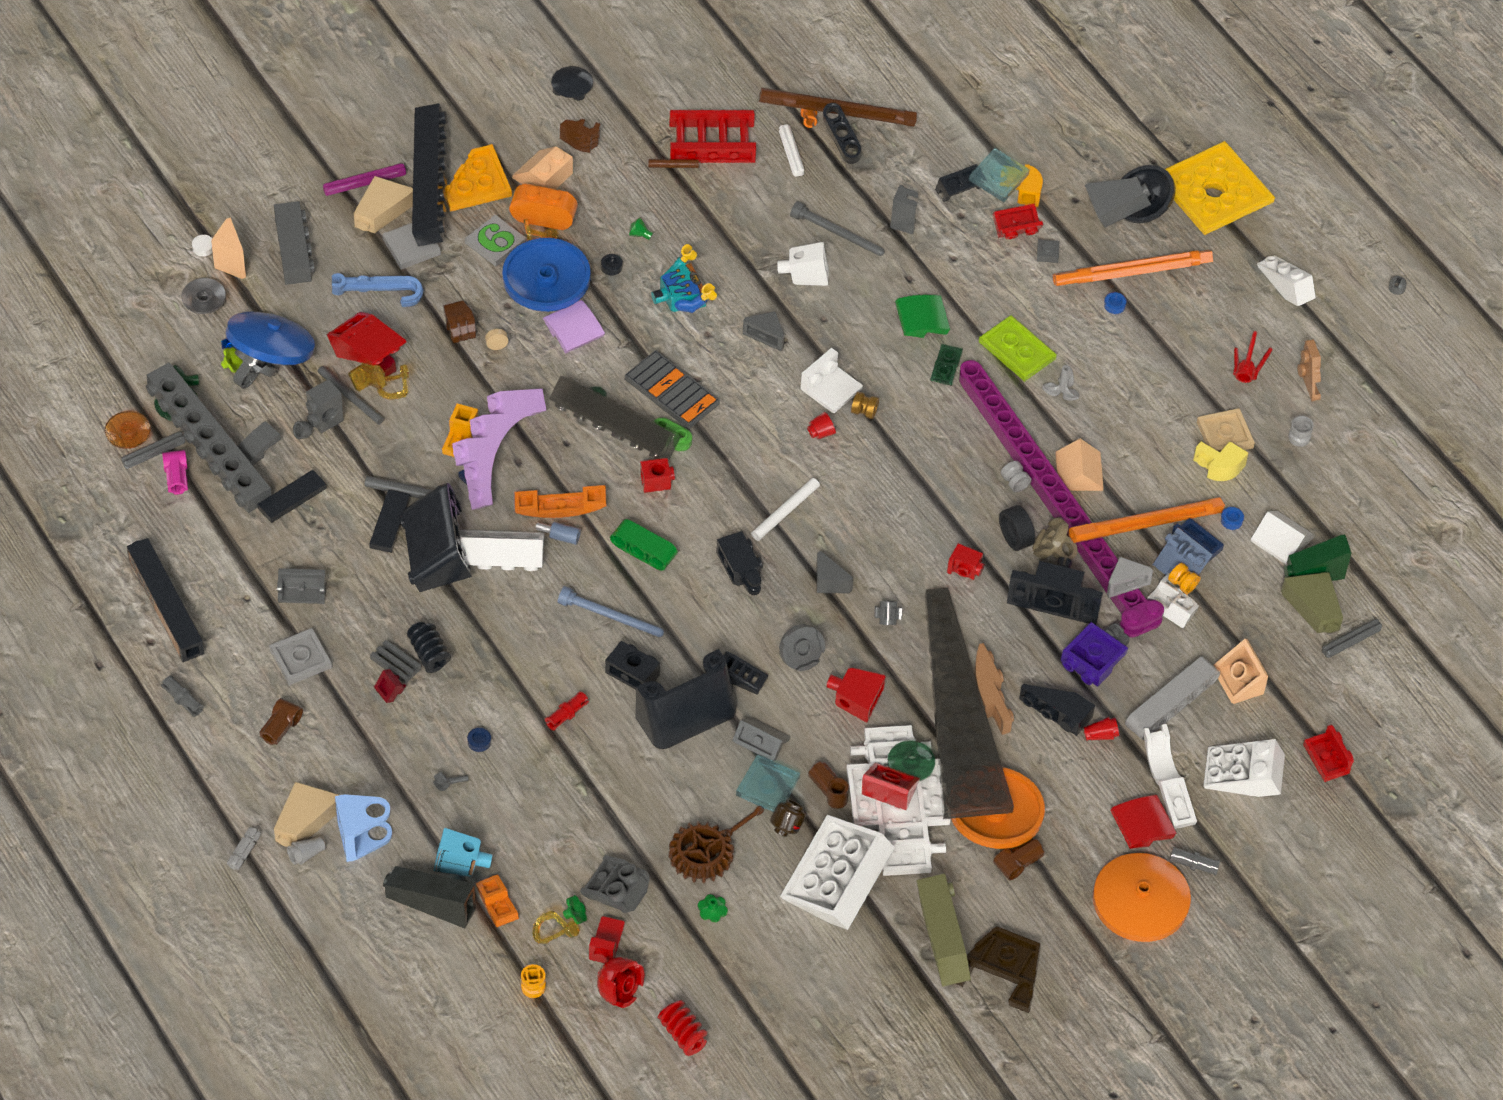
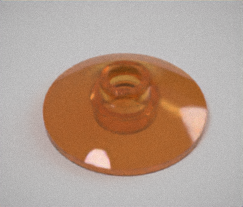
M135 411L117 413L107 421L105 426L107 440L112 445L123 449L140 446L148 439L151 431L148 419Z

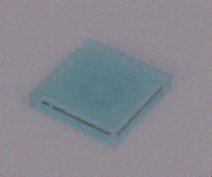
M994 148L971 173L969 181L1002 202H1005L1029 175L1030 169Z
M757 755L737 788L736 796L774 812L779 802H785L789 798L800 779V773Z

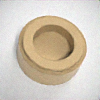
M493 329L485 336L489 349L500 350L508 344L507 333L502 329Z

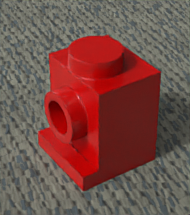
M958 543L949 558L947 573L951 575L952 572H956L962 577L974 580L976 575L980 576L985 566L982 563L983 553Z

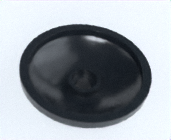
M1155 165L1140 166L1121 178H1138L1142 185L1146 183L1151 193L1148 196L1149 200H1151V205L1124 218L1128 222L1147 223L1163 215L1174 200L1176 192L1175 182L1169 172L1162 167Z

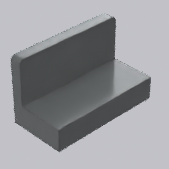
M747 717L740 721L732 741L774 762L777 760L783 744L789 742L790 736L752 717Z

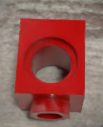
M667 458L640 461V476L644 493L671 489V480H675L673 466L669 467Z

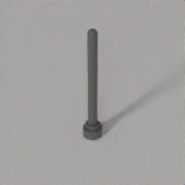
M796 201L791 209L790 216L797 220L807 219L878 256H883L885 253L882 247L810 212L806 204L800 201Z

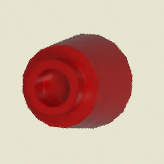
M826 412L812 419L809 422V426H807L811 438L816 437L818 440L836 434L833 422Z

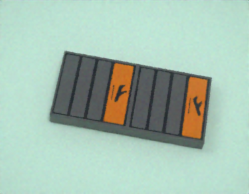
M656 350L625 374L624 380L688 430L720 405V399Z

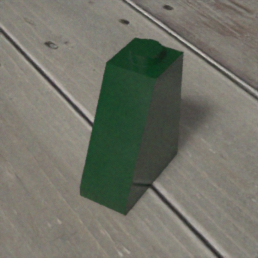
M1339 535L1289 555L1287 565L1284 566L1285 577L1329 572L1332 581L1345 579L1352 554L1346 535Z

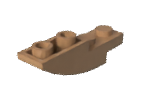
M981 643L978 647L974 670L975 695L983 718L986 719L993 716L1003 735L1011 732L1014 716L1011 709H1007L1004 703L1005 700L1001 691V684L1004 681L1003 674L1000 669L996 668L992 652L990 650L987 651L984 643Z

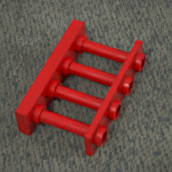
M670 110L669 126L676 127V142H670V159L699 160V163H755L756 142H749L748 127H754L755 111ZM685 127H697L698 142H685ZM706 127H719V142H706ZM727 127H740V142H728Z

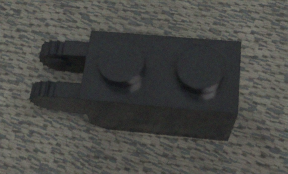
M743 531L717 539L716 553L732 584L737 586L744 585L751 596H757L761 592L760 584L762 579L760 577V569L763 568L760 557L755 556L751 540L749 538L746 539Z

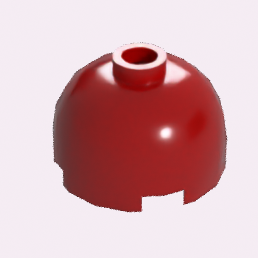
M625 957L610 959L602 966L597 975V988L602 998L609 1004L620 1008L630 1006L637 999L633 995L637 991L638 986L643 987L645 973L643 966L635 960Z

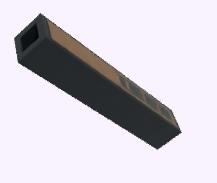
M149 539L138 540L126 546L128 559L182 662L204 655L203 641Z

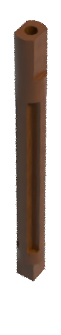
M761 88L759 93V102L820 112H823L827 104L836 103L841 107L845 116L912 127L915 126L917 121V112L768 88Z

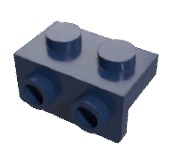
M1191 518L1181 526L1178 523L1173 526L1172 535L1177 528H1180L1213 555L1209 561L1224 548L1223 543Z

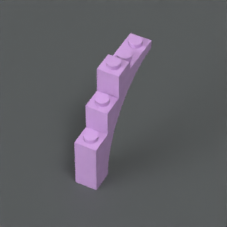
M543 389L500 391L487 396L490 414L481 415L470 420L473 438L464 439L452 444L456 466L464 465L472 510L493 505L491 475L497 449L509 429L519 420L546 411Z

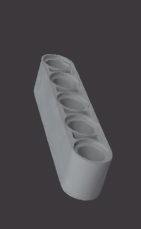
M1204 657L1198 658L1131 713L1125 725L1139 738L1144 740V728H1149L1150 733L1156 732L1163 724H1166L1213 685L1219 678L1221 671Z

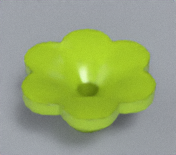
M233 347L230 349L225 348L223 350L224 360L221 361V365L224 369L230 368L235 373L243 363V360L235 354L236 349Z

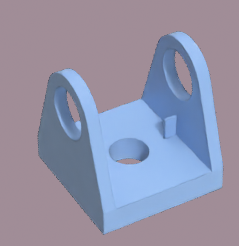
M346 794L335 796L337 823L347 862L358 860L389 843L392 838V828L386 820L390 816V805L385 799ZM371 804H381L384 806L385 812L382 816L374 818L366 813V809ZM380 826L386 829L387 835L381 840H373L369 837L368 832L371 828Z

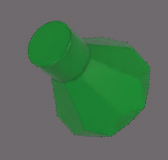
M640 217L630 225L629 236L644 237L649 240L653 235V232L647 229Z

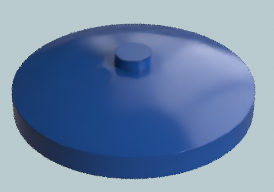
M555 238L533 239L517 246L507 256L503 265V284L508 295L521 306L536 311H557L575 304L584 296L590 284V265L583 252L569 242Z
M265 312L238 313L229 319L226 328V337L235 348L250 357L268 363L294 365L306 362L311 358L315 347L312 335L305 328L275 314Z

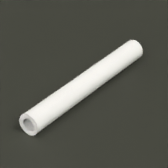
M811 478L751 532L752 537L757 541L761 540L820 486L819 482L815 478Z

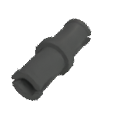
M172 675L163 680L161 687L174 697L176 704L182 705L193 717L198 716L203 711L204 705L197 701L191 695V691L178 683Z
M1173 847L1169 860L1170 862L1188 866L1190 870L1195 871V869L1213 875L1217 874L1220 865L1219 860L1201 856L1200 852L1195 851V853L1176 847Z

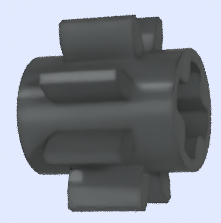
M881 600L880 606H875L874 617L879 618V624L897 625V619H902V607H897L898 601Z

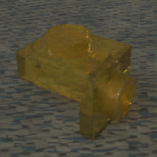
M362 363L348 373L355 390L359 392L367 386L382 389L387 385L384 378L385 373L378 365L372 366Z

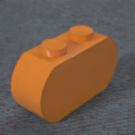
M521 184L515 189L509 210L511 215L519 222L565 230L572 225L578 203L569 192Z

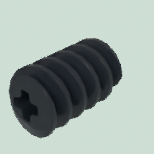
M418 622L408 629L407 637L414 646V650L418 654L427 673L439 671L450 661L451 654L447 652V646L443 645L444 641L440 638V633L436 631V626L433 623Z

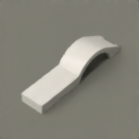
M1167 724L1161 726V731L1150 733L1149 728H1144L1143 734L1149 767L1154 780L1160 787L1165 807L1174 829L1195 825L1197 820L1184 778L1178 774L1172 759L1170 734Z

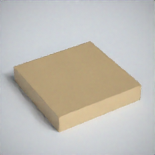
M1240 408L1197 418V425L1206 445L1216 451L1221 452L1229 442L1243 450L1254 448L1255 442Z

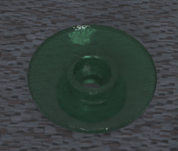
M909 740L896 744L890 750L887 763L888 767L920 778V782L932 774L935 768V756L925 744Z

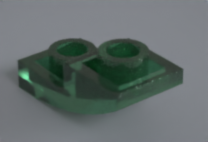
M941 344L930 381L952 386L963 349Z

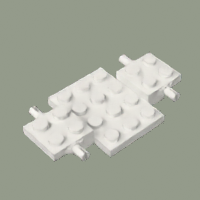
M912 725L865 728L864 746H850V755H865L868 763L850 764L846 767L853 824L871 830H878L895 847L882 869L883 876L931 873L932 853H946V844H931L927 826L950 825L942 759L918 760V751H931V741L916 742L912 732ZM875 762L920 778L907 810L862 795L863 775Z

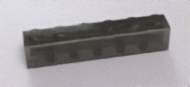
M560 375L549 398L556 402L554 406L565 412L567 409L573 411L574 417L582 421H586V419L592 421V426L601 431H604L605 428L610 430L612 437L621 441L624 438L631 441L630 446L640 451L643 448L650 451L649 456L655 459H670L681 438L680 434L568 376Z

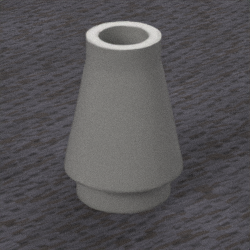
M321 837L292 842L291 846L287 847L289 859L294 865L298 863L302 865L319 852L325 850V844Z

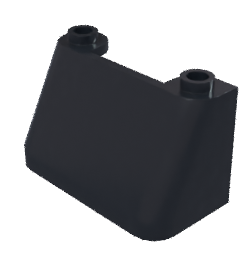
M449 483L438 485L404 509L403 515L400 516L401 525L405 529L411 569L408 572V577L411 585L415 584L419 592L472 577L470 565L467 566L464 562L466 552L462 547L457 516L462 512L461 502Z
M719 649L704 657L703 668L706 672L705 674L668 691H665L663 686L656 681H648L636 686L635 718L656 748H670L735 716L737 704L727 662Z

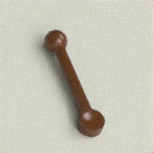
M761 805L758 806L754 812L735 826L725 829L726 837H731L734 831L755 816L761 815L764 812V808Z

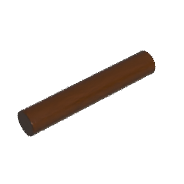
M648 159V168H699V160Z

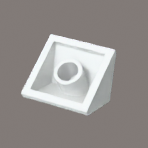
M1268 511L1251 538V542L1287 565L1289 555L1302 551L1315 535L1279 511Z

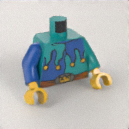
M686 244L681 249L683 256L679 257L660 277V289L651 292L654 304L666 301L672 312L683 311L693 313L699 308L706 307L707 299L715 300L717 297V293L714 291L715 287L711 283L703 286L691 262L687 263L688 260L696 259L697 253L692 250V246Z

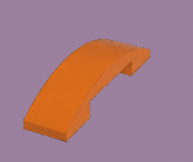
M605 485L583 487V492L538 495L537 490L514 492L515 513L531 517H572L606 507Z

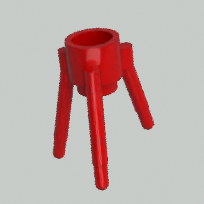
M1254 331L1245 360L1239 363L1238 348H1234L1233 375H1235L1238 381L1243 383H1249L1257 379L1259 371L1273 350L1270 347L1255 368L1251 357L1257 331Z

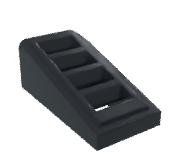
M726 651L723 656L726 659L727 667L731 666L728 669L731 683L758 695L767 681L768 675L735 654ZM736 669L740 670L738 674H735ZM745 673L749 674L746 680L743 678ZM754 677L758 678L757 681L755 682V684L753 685V684L751 683V681L753 680V678H754Z

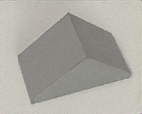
M1120 557L1109 580L1108 598L1150 585L1153 573L1151 567Z

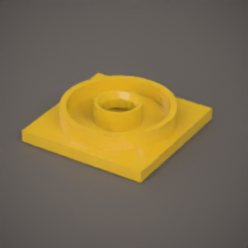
M1225 141L1165 169L1175 182L1176 192L1174 201L1204 235L1273 203L1275 200L1274 195ZM1216 189L1221 191L1222 194L1220 197H1211L1207 195L1206 190Z

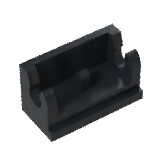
M975 164L939 178L935 190L937 194L943 192L944 197L942 201L946 202L949 201L951 196L975 187L976 189L982 188L986 183V179L978 165Z

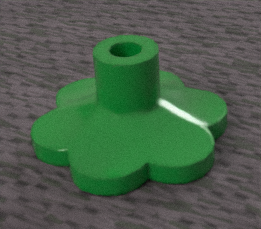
M712 894L707 895L704 900L698 903L700 917L703 920L709 919L711 922L720 921L721 917L726 916L728 913L725 899L715 897Z
M576 895L567 898L568 908L563 911L564 917L566 919L573 918L578 925L586 922L587 916L584 904L580 902Z

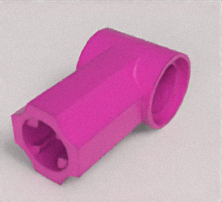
M185 450L162 452L168 492L174 495L183 494L184 491L188 490Z

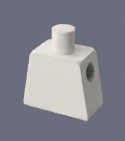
M824 242L791 248L789 250V260L778 261V273H791L792 281L795 285H828L829 268Z

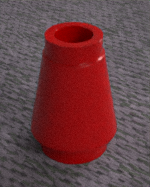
M1107 717L1083 727L1086 741L1114 740V737L1119 736L1116 718L1110 719Z

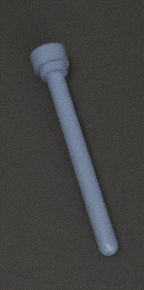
M564 586L559 594L558 603L566 607L574 604L654 636L662 637L664 635L662 628L579 597L569 587Z

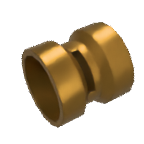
M857 392L852 403L851 413L857 415L861 413L867 418L873 419L877 412L879 398L874 396L867 397L864 393Z

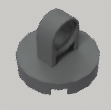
M236 349L235 354L243 360V363L233 377L234 383L242 389H246L253 383L259 373L272 378L276 369H274L275 367L271 363L255 359Z
M806 624L795 625L787 630L779 645V654L782 661L797 671L810 670L819 663L818 659L821 653L825 651V640L822 634L813 626Z

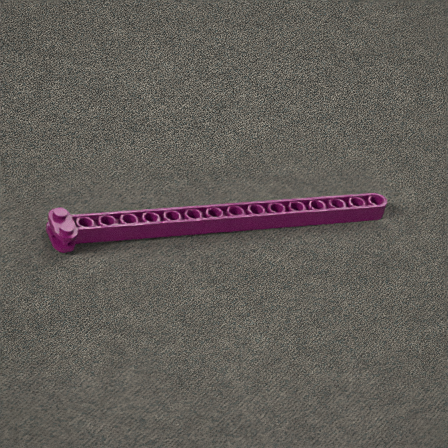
M973 360L963 362L960 366L959 374L961 386L1012 459L1019 461L1023 466V472H1027L1031 477V486L1054 518H1062L1068 523L1066 535L1070 537L1069 529L1071 527L1092 523L983 367ZM1102 537L1077 542V552L1107 593L1109 580L1118 562L1117 557ZM1139 589L1110 598L1121 613L1120 626L1128 637H1137L1161 625L1164 615L1163 604L1157 600H1146Z

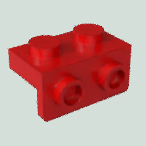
M1035 203L992 213L998 239L1005 237L1006 240L1017 238L1018 234L1026 233V236L1034 235L1043 226V221H1039Z
M1333 725L1327 726L1325 733L1304 740L1303 746L1324 782L1350 774L1354 762L1353 755L1350 750L1346 749L1340 732L1336 731Z

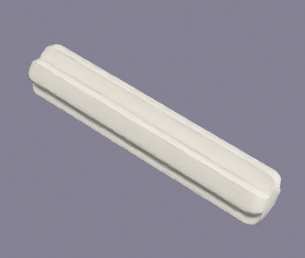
M788 124L781 125L779 127V134L792 173L795 177L804 175V167L791 127Z

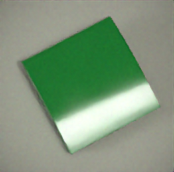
M913 295L896 299L895 304L904 336L924 338L927 333L947 335L950 331L940 295Z

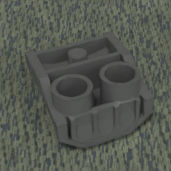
M604 855L602 858L603 862L587 885L581 888V894L588 899L596 900L619 909L623 913L634 911L647 893L650 879L648 872L624 859Z

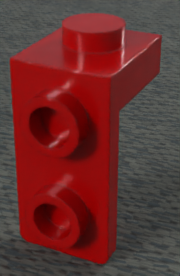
M601 917L596 936L591 937L589 960L607 963L610 959L616 957L625 926L624 921Z

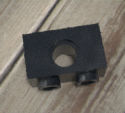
M620 641L605 659V673L636 690V686L648 681H656L660 676V662L654 656L646 655L639 651L634 645Z

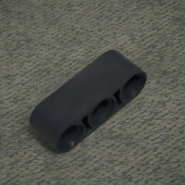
M829 103L823 109L824 124L843 160L848 164H855L861 158V145L841 107L836 103ZM829 112H835L838 114V116L834 119H830L827 116V114ZM839 130H845L848 134L845 137H840L836 133ZM854 148L857 150V153L855 155H848L846 151Z

